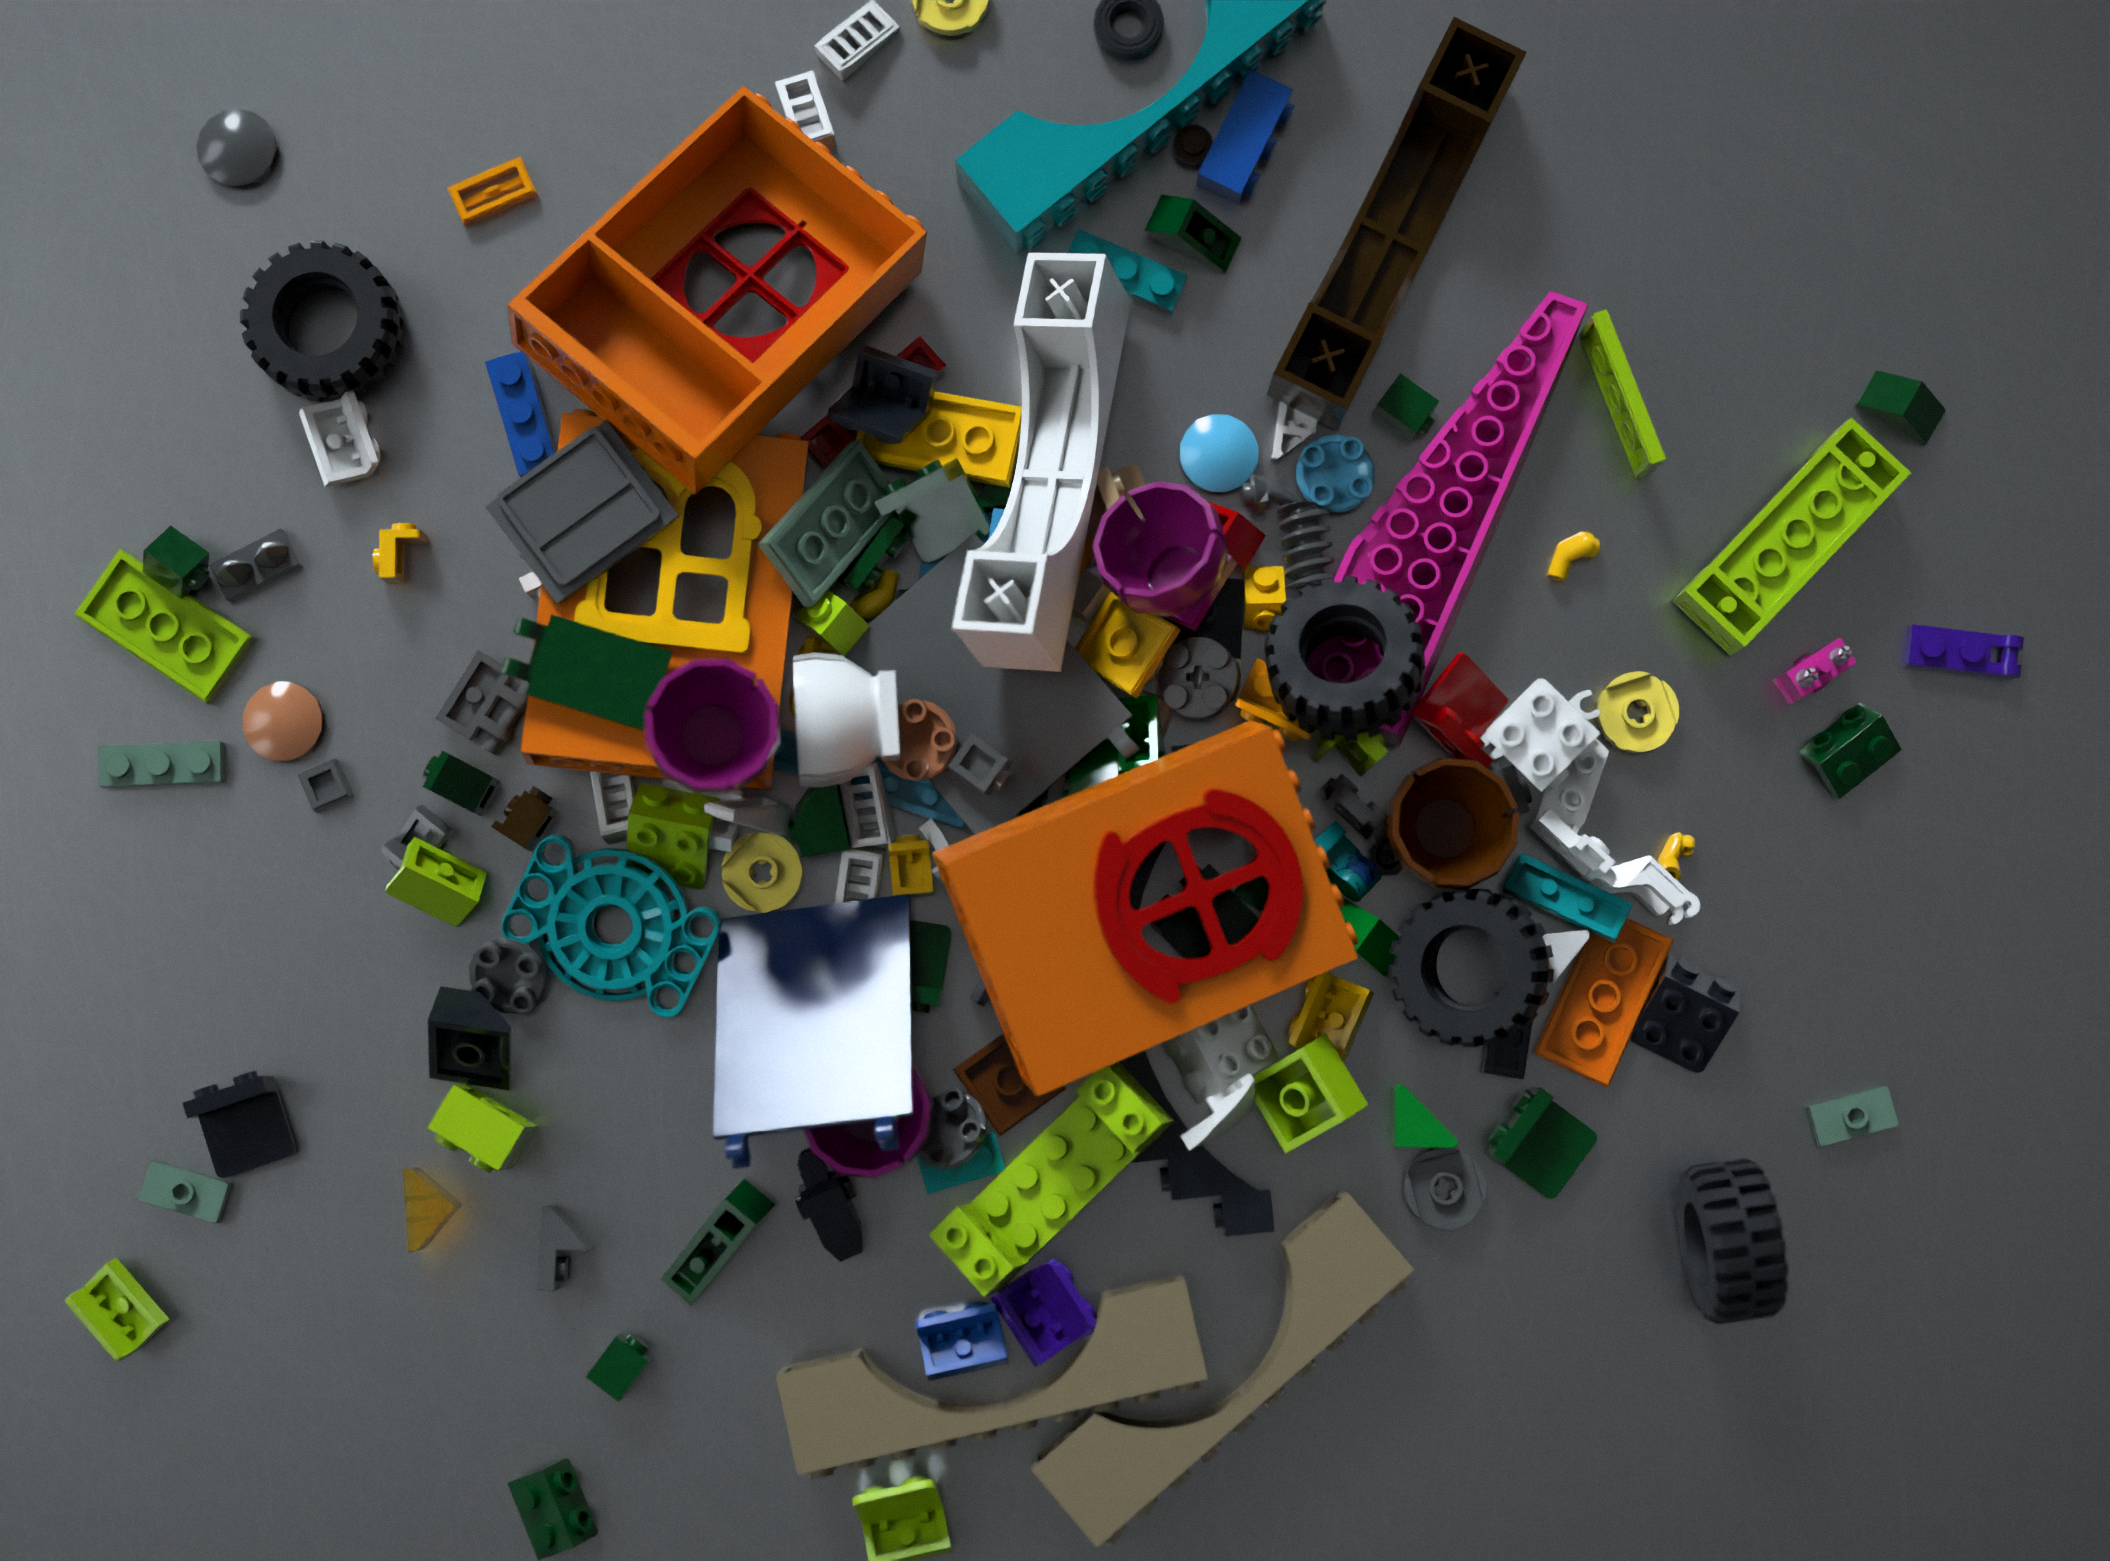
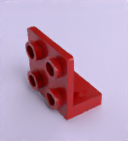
M1459 652L1410 714L1454 759L1474 760L1488 768L1493 760L1482 749L1485 743L1480 737L1508 703V698L1467 654Z

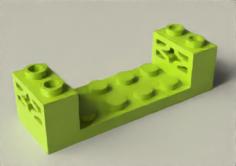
M1852 417L1837 428L1808 458L1809 461L1727 547L1672 600L1730 656L1745 648L1911 474L1906 467Z
M1119 1061L1095 1071L1076 1090L1079 1097L971 1203L957 1206L929 1234L984 1297L1004 1288L1174 1122Z

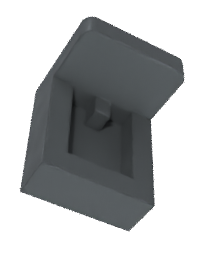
M973 733L969 735L948 765L949 768L987 795H991L994 790L1000 792L1013 774L1009 770L1013 761Z
M1501 762L1491 764L1487 769L1505 780L1519 807L1508 815L1512 816L1515 813H1520V816L1529 812L1528 803L1532 802V795L1525 779L1519 781L1514 765L1503 768Z
M420 804L413 809L396 836L384 843L380 852L389 859L396 869L400 870L407 845L414 837L440 849L453 829L423 804Z

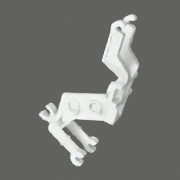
M1591 690L1577 693L1571 701H1568L1588 721L1597 718L1601 714L1599 709L1586 713L1580 708V701L1593 695ZM1485 733L1480 739L1485 743L1484 747L1488 744L1493 746V751H1491L1489 757L1495 761L1502 757L1503 754L1487 739ZM1595 738L1599 746L1583 761L1576 757L1566 767L1570 774L1554 790L1549 786L1545 788L1536 817L1529 828L1557 853L1553 858L1558 863L1565 860L1581 875L1578 879L1613 895L1632 894L1655 916L1670 910L1672 915L1668 919V924L1672 926L1680 922L1683 915L1687 919L1695 916L1700 909L1698 897L1682 886L1654 858L1646 856L1612 867L1615 861L1608 855L1610 851L1602 841L1593 836L1589 837L1586 834L1582 836L1577 835V832L1586 821L1609 754V750ZM1684 903H1686L1688 906L1685 913L1682 907Z

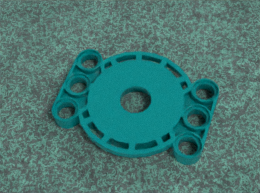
M552 834L538 844L501 924L502 934L505 939H515L527 944L537 938L539 949L549 968L563 983L578 993L597 1000L607 1001L629 1000L647 994L651 1010L658 1016L665 1018L678 1014L686 1004L722 927L720 916L712 908L703 906L688 912L686 900L677 882L661 865L649 857L628 849L617 848L587 851L576 857L572 841L561 834ZM557 843L564 848L566 858L562 864H552L546 859L544 851L547 844ZM618 856L619 860L618 862L596 864L594 858ZM629 859L644 864L653 870L652 874L649 875L642 869L629 865ZM584 861V869L578 871L577 864ZM659 877L670 887L675 897L674 900L670 901L665 889L657 882ZM540 879L547 884L549 894L546 899L536 900L530 896L528 892L530 880ZM613 905L621 907L628 913L631 918L632 930L626 940L621 943L612 944L605 942L597 935L594 928V918L599 909ZM679 908L681 917L675 919L674 910ZM521 914L529 918L532 924V930L529 935L521 936L513 931L511 928L513 916ZM702 915L710 919L713 924L712 934L707 937L696 935L691 927L694 917ZM546 932L548 933L549 941H546ZM551 951H553V953L555 954V956H556L558 962L563 966V968L566 970V972H565V971L560 967V965L555 961V959H554V957H553ZM685 951L693 955L696 961L693 971L685 973L676 968L674 957L678 952ZM572 977H575L576 979H578L579 981H581V982L584 983V984H587V985H590V986L595 987V989H592V988H589V987H586V986L582 985L581 983H579L578 981H576V980L573 979ZM645 980L646 986L641 988L640 982ZM669 987L675 990L679 998L678 1004L672 1008L663 1007L657 1000L659 989ZM606 989H629V992L624 993L606 992Z

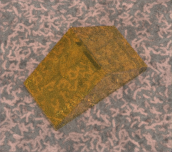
M420 1167L403 1169L407 1244L408 1252L423 1250L428 1246L462 1206V1203Z

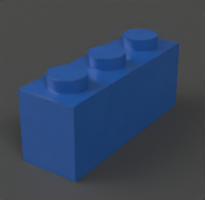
M1250 69L1198 172L1196 185L1239 205L1244 194L1251 197L1261 176L1255 171L1261 159L1269 161L1278 142L1277 139L1273 138V135L1279 124L1286 127L1294 111L1295 105L1290 103L1293 89Z
M521 351L485 361L518 475L521 478L558 451V447L532 361Z

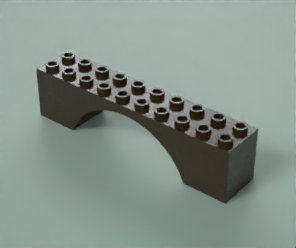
M1453 17L1340 249L1316 293L1310 300L1273 373L1266 395L1336 430L1339 429L1527 53L1526 51Z

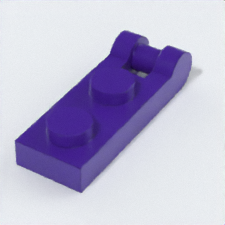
M1912 624L1908 626L1904 666L2001 678H2020L2022 665L2017 664L2018 652L2023 650L2024 637ZM1991 648L2002 650L2001 663L1990 662Z

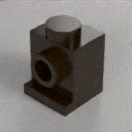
M532 785L528 792L524 791L521 797L516 794L510 800L503 813L507 817L504 823L495 820L491 827L524 849L532 852L558 813V810L549 805L553 800L552 797Z

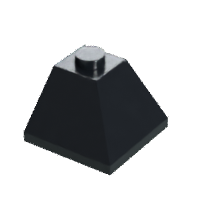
M440 986L428 1017L429 1078L510 1090L511 1026L481 992Z

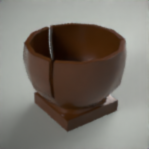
M1438 758L1410 771V775H1406L1389 801L1387 837L1401 866L1429 886L1431 884L1433 888L1469 889L1497 875L1516 848L1520 813H1515L1512 816L1508 814L1519 807L1505 780L1477 761Z

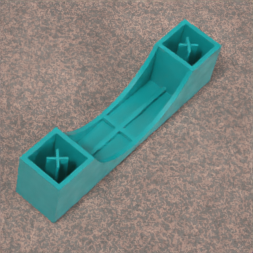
M1205 0L1207 31L1203 43L1187 72L1164 96L1132 115L1114 121L1090 125L1053 123L1017 110L955 159L957 183L1017 255L1025 248L1028 251H1032L1046 239L1047 235L1045 232L1055 224L1061 227L1068 223L1077 214L1076 208L1087 199L1090 202L1098 199L1108 189L1107 183L1118 174L1120 177L1128 175L1139 164L1138 158L1148 150L1154 153L1163 147L1170 139L1168 135L1179 125L1184 128L1193 123L1201 113L1199 111L1200 108L1209 101L1215 104L1223 99L1231 90L1229 85L1240 76L1245 80L1250 69L1257 71L1262 65L1260 60L1270 52L1277 55L1283 51L1292 41L1290 36L1300 28L1307 31L1313 27L1323 16L1321 12L1326 0Z

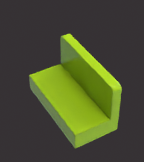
M414 837L407 845L400 870L387 884L385 892L452 926H458L479 902L487 872Z

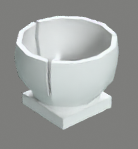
M813 652L793 656L800 786L822 788L849 782L873 763L877 757H881L882 761L899 759L895 671H878L877 676L873 677L870 673L842 655Z

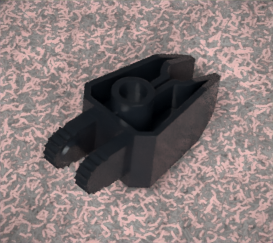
M810 1147L808 1149L804 1148L801 1154H798L799 1159H797L799 1162L797 1163L798 1170L801 1171L800 1176L804 1184L799 1185V1196L795 1197L794 1200L803 1220L810 1218L823 1247L839 1262H842L863 1252L861 1221L851 1200L857 1197L849 1176H841L835 1170L829 1172L826 1164L812 1154Z

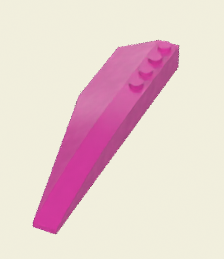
M1553 291L1546 295L1520 328L1518 336L1508 348L1505 347L1497 357L1495 365L1484 379L1481 378L1471 390L1469 398L1461 407L1456 409L1419 456V461L1396 485V490L1383 506L1377 509L1370 518L1371 522L1351 542L1340 564L1333 583L1344 582V576L1357 577L1358 583L1365 584L1368 579L1379 582L1382 592L1392 589L1400 595L1401 605L1405 603L1410 606L1415 613V622L1420 625L1425 657L1423 687L1420 692L1415 693L1416 703L1408 712L1401 709V721L1393 727H1389L1387 723L1380 726L1382 737L1389 743L1399 747L1413 718L1410 713L1422 698L1525 463L1587 311V303ZM1340 635L1321 643L1310 655L1306 666L1313 675L1324 681L1340 684L1351 683L1371 674L1381 663L1384 651L1379 645L1368 638L1359 635Z

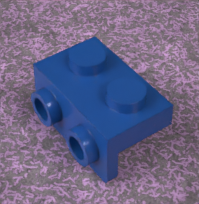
M975 1302L965 1306L964 1310L952 1313L935 1311L925 1315L924 1319L915 1321L928 1381L1009 1363L1000 1317L995 1303Z

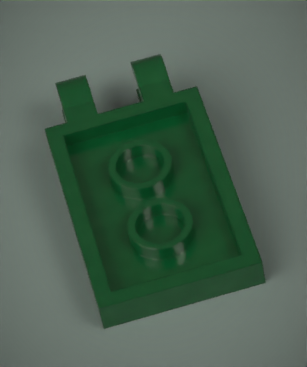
M551 614L548 626L518 617L513 633L535 640L536 643L529 664L505 657L501 670L503 675L529 682L526 693L529 696L644 731L643 713L647 711L645 707L661 679L667 674L673 655L672 651Z

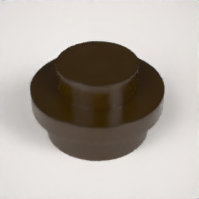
M1187 125L1181 128L1175 135L1173 149L1180 161L1189 165H1197L1204 162L1213 144V139L1204 127Z

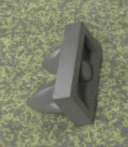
M280 528L210 564L209 567L226 600L231 603L302 567V564L286 532Z

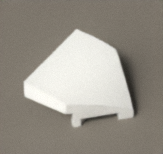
M1251 1073L1230 1085L1226 1090L1206 1099L1214 1114L1180 1136L1189 1151L1226 1134L1237 1126L1253 1109L1255 1080Z

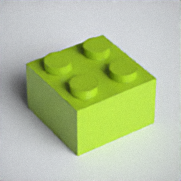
M1327 1034L1322 1035L1252 1076L1255 1080L1254 1101L1285 1154L1345 1121L1368 1105Z
M454 1084L427 1128L437 1133L434 1137L437 1143L454 1152L456 1149L465 1150L472 1155L469 1159L472 1164L491 1173L492 1170L498 1172L513 1168L538 1126L470 1084Z

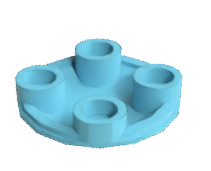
M1212 414L1198 419L1187 429L1180 443V462L1185 475L1190 479L1191 484L1195 488L1209 492L1226 493L1240 488L1243 483H1247L1250 480V474L1254 473L1258 464L1259 447L1253 432L1243 421L1230 415Z
M1325 435L1313 440L1302 450L1296 465V482L1302 495L1308 501L1316 502L1317 508L1329 510V512H1345L1359 506L1371 493L1375 481L1374 464L1371 457L1364 448L1362 441L1354 436Z

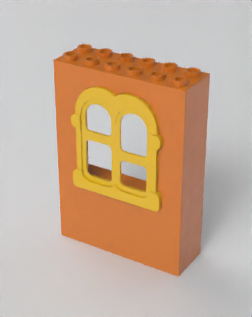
M574 409L572 414L562 413L558 451L588 429L599 426L604 420L601 417H597L594 411L587 409ZM615 430L639 464L645 467L646 473L651 480L663 488L669 504L680 517L640 546L658 549L662 553L656 611L651 616L607 611L604 607L608 577L607 570L560 605H557L541 583L537 623L548 626L551 614L672 651L673 655L666 676L692 660L729 659L758 675L757 680L759 678L763 679L778 704L780 713L793 591L757 544L804 493L808 441L801 440L799 435L793 433H778L776 437L760 436L759 432L704 486H714L723 489L732 497L736 507L731 556L727 559L688 556L680 550L684 510L688 498L693 493ZM687 572L721 576L728 581L725 617L721 623L685 621L674 617L673 605L676 579L679 574ZM529 695L527 696L521 754L526 765L669 780L663 776L646 749L644 731ZM775 753L764 773L746 784L744 788L771 791Z

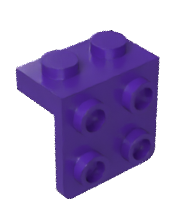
M1055 1259L1027 1271L990 1297L1034 1367L1040 1366L1072 1342L1093 1334L1097 1324L1095 1309L1086 1299H1082L1073 1285L1074 1278L1068 1268L1063 1264H1059Z

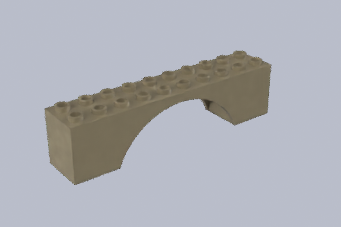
M1342 1190L1337 1192L1279 1243L1286 1272V1299L1283 1317L1274 1343L1264 1361L1240 1388L1227 1398L1202 1411L1179 1418L1164 1420H1141L1119 1416L1107 1411L1095 1412L1094 1406H1092L1031 1460V1471L1096 1548L1104 1542L1111 1546L1119 1540L1128 1530L1125 1525L1133 1516L1137 1514L1140 1518H1143L1159 1503L1158 1495L1169 1486L1173 1491L1191 1475L1188 1471L1190 1466L1198 1459H1201L1204 1463L1211 1459L1223 1447L1220 1443L1223 1437L1231 1430L1235 1435L1243 1431L1254 1420L1251 1413L1262 1403L1266 1407L1275 1403L1286 1392L1283 1385L1294 1375L1298 1380L1307 1375L1317 1365L1314 1358L1325 1348L1330 1352L1335 1350L1348 1338L1349 1335L1345 1330L1356 1321H1359L1361 1324L1367 1322L1379 1311L1380 1307L1376 1303L1386 1294H1391L1394 1297L1410 1284L1411 1279L1408 1275L1414 1271L1413 1267L1349 1193Z
M1180 1274L1103 1292L1097 1313L1095 1330L1093 1334L1086 1337L1073 1358L1059 1372L1040 1386L1018 1397L984 1405H959L940 1402L918 1395L884 1374L863 1349L783 1367L776 1374V1380L797 1475L808 1473L809 1480L818 1479L834 1474L833 1470L837 1468L836 1466L849 1464L850 1470L861 1469L874 1465V1460L878 1456L890 1454L891 1460H899L915 1455L917 1447L931 1444L932 1451L955 1446L956 1440L959 1437L971 1435L973 1441L984 1440L997 1436L996 1431H998V1428L1012 1425L1014 1432L1038 1426V1419L1053 1416L1054 1422H1060L1078 1417L1079 1409L1094 1406L1095 1412H1103L1118 1408V1400L1134 1397L1136 1403L1159 1398V1390L1174 1387L1176 1393H1184L1201 1388L1200 1381L1208 1379L1184 1277Z

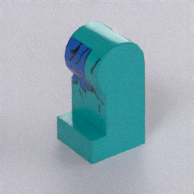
M1335 820L1314 839L1316 846L1320 845L1328 858L1330 868L1325 871L1329 881L1332 884L1334 883L1347 898L1359 902L1381 880L1382 876L1374 863L1363 856L1361 851L1345 836L1347 831Z

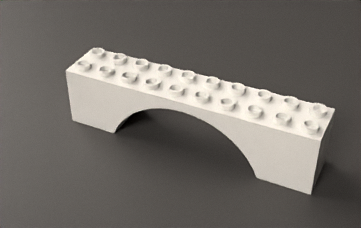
M1028 253L1013 325L1018 344L1022 383L1021 432L1015 475L1007 505L994 533L983 546L976 550L967 551L952 625L954 632L982 667L1061 671L1131 301L1106 254Z

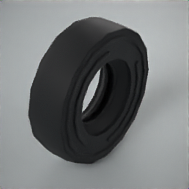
M1101 0L1095 10L1093 28L1096 40L1105 52L1118 59L1134 60L1146 56L1155 49L1163 34L1164 17L1161 6L1156 0ZM1134 10L1141 15L1144 21V28L1138 35L1123 37L1114 29V18L1121 11Z

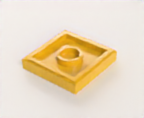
M1110 592L1076 644L1075 649L1099 677L1137 699L1181 630L1158 615L1143 614L1132 610L1115 594Z

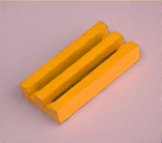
M521 156L448 187V191L465 227L538 196ZM518 171L520 174L515 178L494 185L464 200L460 197V195ZM522 185H525V187L522 188V189H519V190H517V191H515V192H512V193H510V194H508V195H505V196H503V197H501V198H499V199H496V200H494V201H492V202H489V203H487V204H485V205H482V206H480V207H478V208H476V209H473V210H471V211H469V212L466 211L467 209H469V208H471V207H474V206H476V205H478V204H481V203H483V202H485V201H488V200H490V199H492V198H495V197H497V196H499V195H501V194H504V193H506V192H508V191H511V190H513V189H515V188H518V187H520V186H522Z

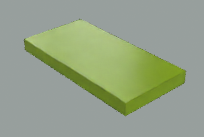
M1607 309L1593 313L1580 331L1579 337L1633 474L1638 480L1651 475L1666 460V457Z
M122 549L118 550L74 613L76 617L206 704L212 702L255 640L254 637L190 594H187L182 599L175 596L143 573V563Z

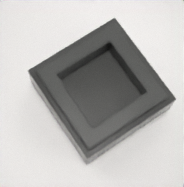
M335 758L298 774L313 812L317 813L353 797L341 765Z

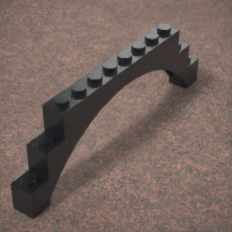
M1192 744L1172 746L1170 749V753H1173ZM1163 841L1153 848L1135 872L1129 892L1130 905L1134 910L1140 909L1147 882L1155 862L1167 841ZM1146 1050L1119 1061L1174 1120L1132 1163L1166 1159L1167 1167L1159 1168L1162 1192H1170L1171 1200L1219 1196L1220 1203H1213L1215 1228H1223V1235L1226 1237L1274 1232L1271 1191L1269 1189H1255L1229 1171L1202 1145L1190 1151L1188 1150L1180 1136L1188 1132L1189 1129L1184 1125L1166 1098L1152 1070Z

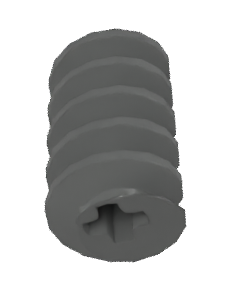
M1295 502L1277 508V513L1280 516L1288 517L1279 522V529L1289 533L1281 538V545L1291 549L1283 554L1282 559L1285 563L1293 564L1285 569L1284 576L1287 579L1296 580L1287 585L1286 589H1302L1307 585H1311V587L1321 586L1320 580L1331 577L1334 579L1336 576L1334 573L1325 572L1323 568L1334 562V558L1322 556V551L1332 547V542L1320 540V535L1329 532L1331 528L1327 525L1318 524L1319 519L1329 515V510L1317 508L1316 502Z

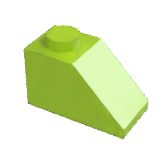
M827 590L814 606L804 607L801 604L791 616L796 622L842 656L849 652L869 628V625L845 601L830 590Z

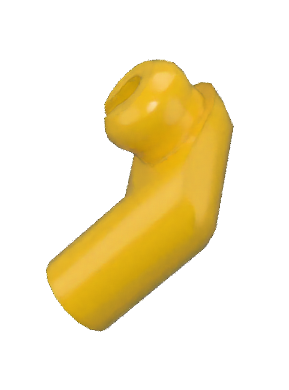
M1579 532L1559 542L1547 576L1556 581L1566 582L1572 562L1583 556L1585 558L1595 557L1601 548L1600 541L1592 533Z
M881 569L884 573L877 583L876 589L862 597H854L850 607L863 620H872L879 616L894 601L899 578L898 572Z
M1681 832L1669 836L1658 858V863L1677 881L1681 878L1679 856L1690 857L1694 853L1695 839L1693 836L1681 835Z

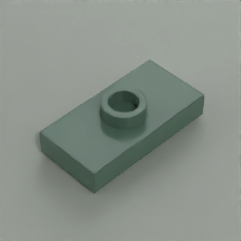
M1888 1086L1874 1088L1806 1107L1817 1147L1899 1126Z
M153 1160L150 1161L138 1201L217 1224L221 1221L232 1183Z

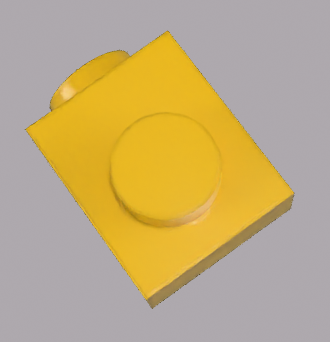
M393 523L392 529L379 530V549H374L373 569L375 573H379V578L385 583L403 584L404 544H427V535L423 531L416 529V524Z
M1248 566L1246 570L1243 569L1244 628L1269 630L1273 616L1277 614L1282 616L1280 606L1286 601L1284 566Z
M919 835L897 837L896 843L888 844L893 896L909 894L910 897L934 895L929 840H920Z

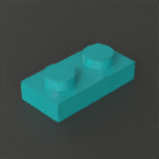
M995 1131L986 1134L979 1151L968 1162L954 1169H936L926 1165L916 1155L927 1194L1001 1173L1005 1169Z

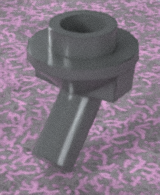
M1250 474L1251 482L1243 483L1245 507H1254V514H1259L1260 511L1269 509V500L1280 506L1298 502L1297 496L1276 485L1267 484L1266 476Z

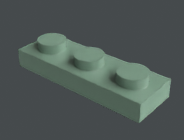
M221 741L98 746L99 787L225 783L224 743Z

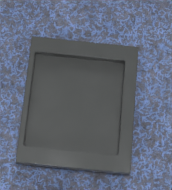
M607 420L596 428L588 429L500 492L497 499L485 506L519 552V557L526 561L557 605H560L680 518L648 476L645 467L639 464Z

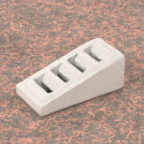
M871 0L822 38L814 46L815 53L844 82L900 30V26L874 0ZM873 15L885 28L878 32L866 20L869 16ZM860 25L873 37L868 42L856 30ZM849 35L861 46L856 51L845 40ZM838 45L849 55L845 60L834 50Z
M813 71L775 82L786 118H791L799 126L820 120V123L803 127L801 130L815 143L820 142L831 153L836 152L837 144ZM807 90L811 91V94L789 100L788 96ZM815 105L814 108L808 110H804L798 113L793 112L799 109Z
M878 762L871 763L855 776L869 775L871 783L852 785L850 780L849 782L839 784L851 848L886 844L896 839L894 822ZM868 791L873 793V798L856 800L854 794ZM875 806L876 813L860 815L859 808ZM878 821L879 828L864 830L863 823Z
M590 772L601 837L607 844L627 841L628 821L616 824L611 823L628 819L629 810L637 793L634 776L621 775L602 780L601 774L604 773ZM625 786V791L605 795L604 790ZM628 803L626 808L613 811L608 810V806Z
M764 796L708 802L704 807V812L726 821L780 836L787 835L789 832L788 821H790L791 806Z
M850 844V850L842 851L835 904L863 900L846 897L847 891L868 894V899L878 898L886 854L885 848L876 846L851 848ZM852 859L872 861L873 866L852 864ZM852 874L870 877V884L851 881L849 876Z

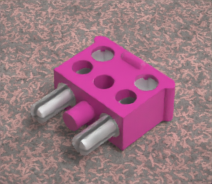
M1838 638L1812 655L1809 653L1804 654L1794 661L1792 668L1773 679V681L1790 705L1811 692H1818L1828 685V681L1857 662L1852 656V651L1848 650L1850 647L1846 646L1841 638Z

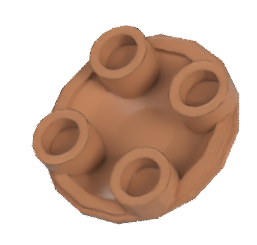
M275 682L260 688L249 699L243 712L242 730L247 743L258 755L272 761H291L296 758L306 757L316 744L322 731V712L319 700L306 688L292 682Z
M911 699L897 706L899 759L883 762L891 772L902 779L922 781L934 778L947 768L955 755L957 735L955 725L945 710L933 702Z

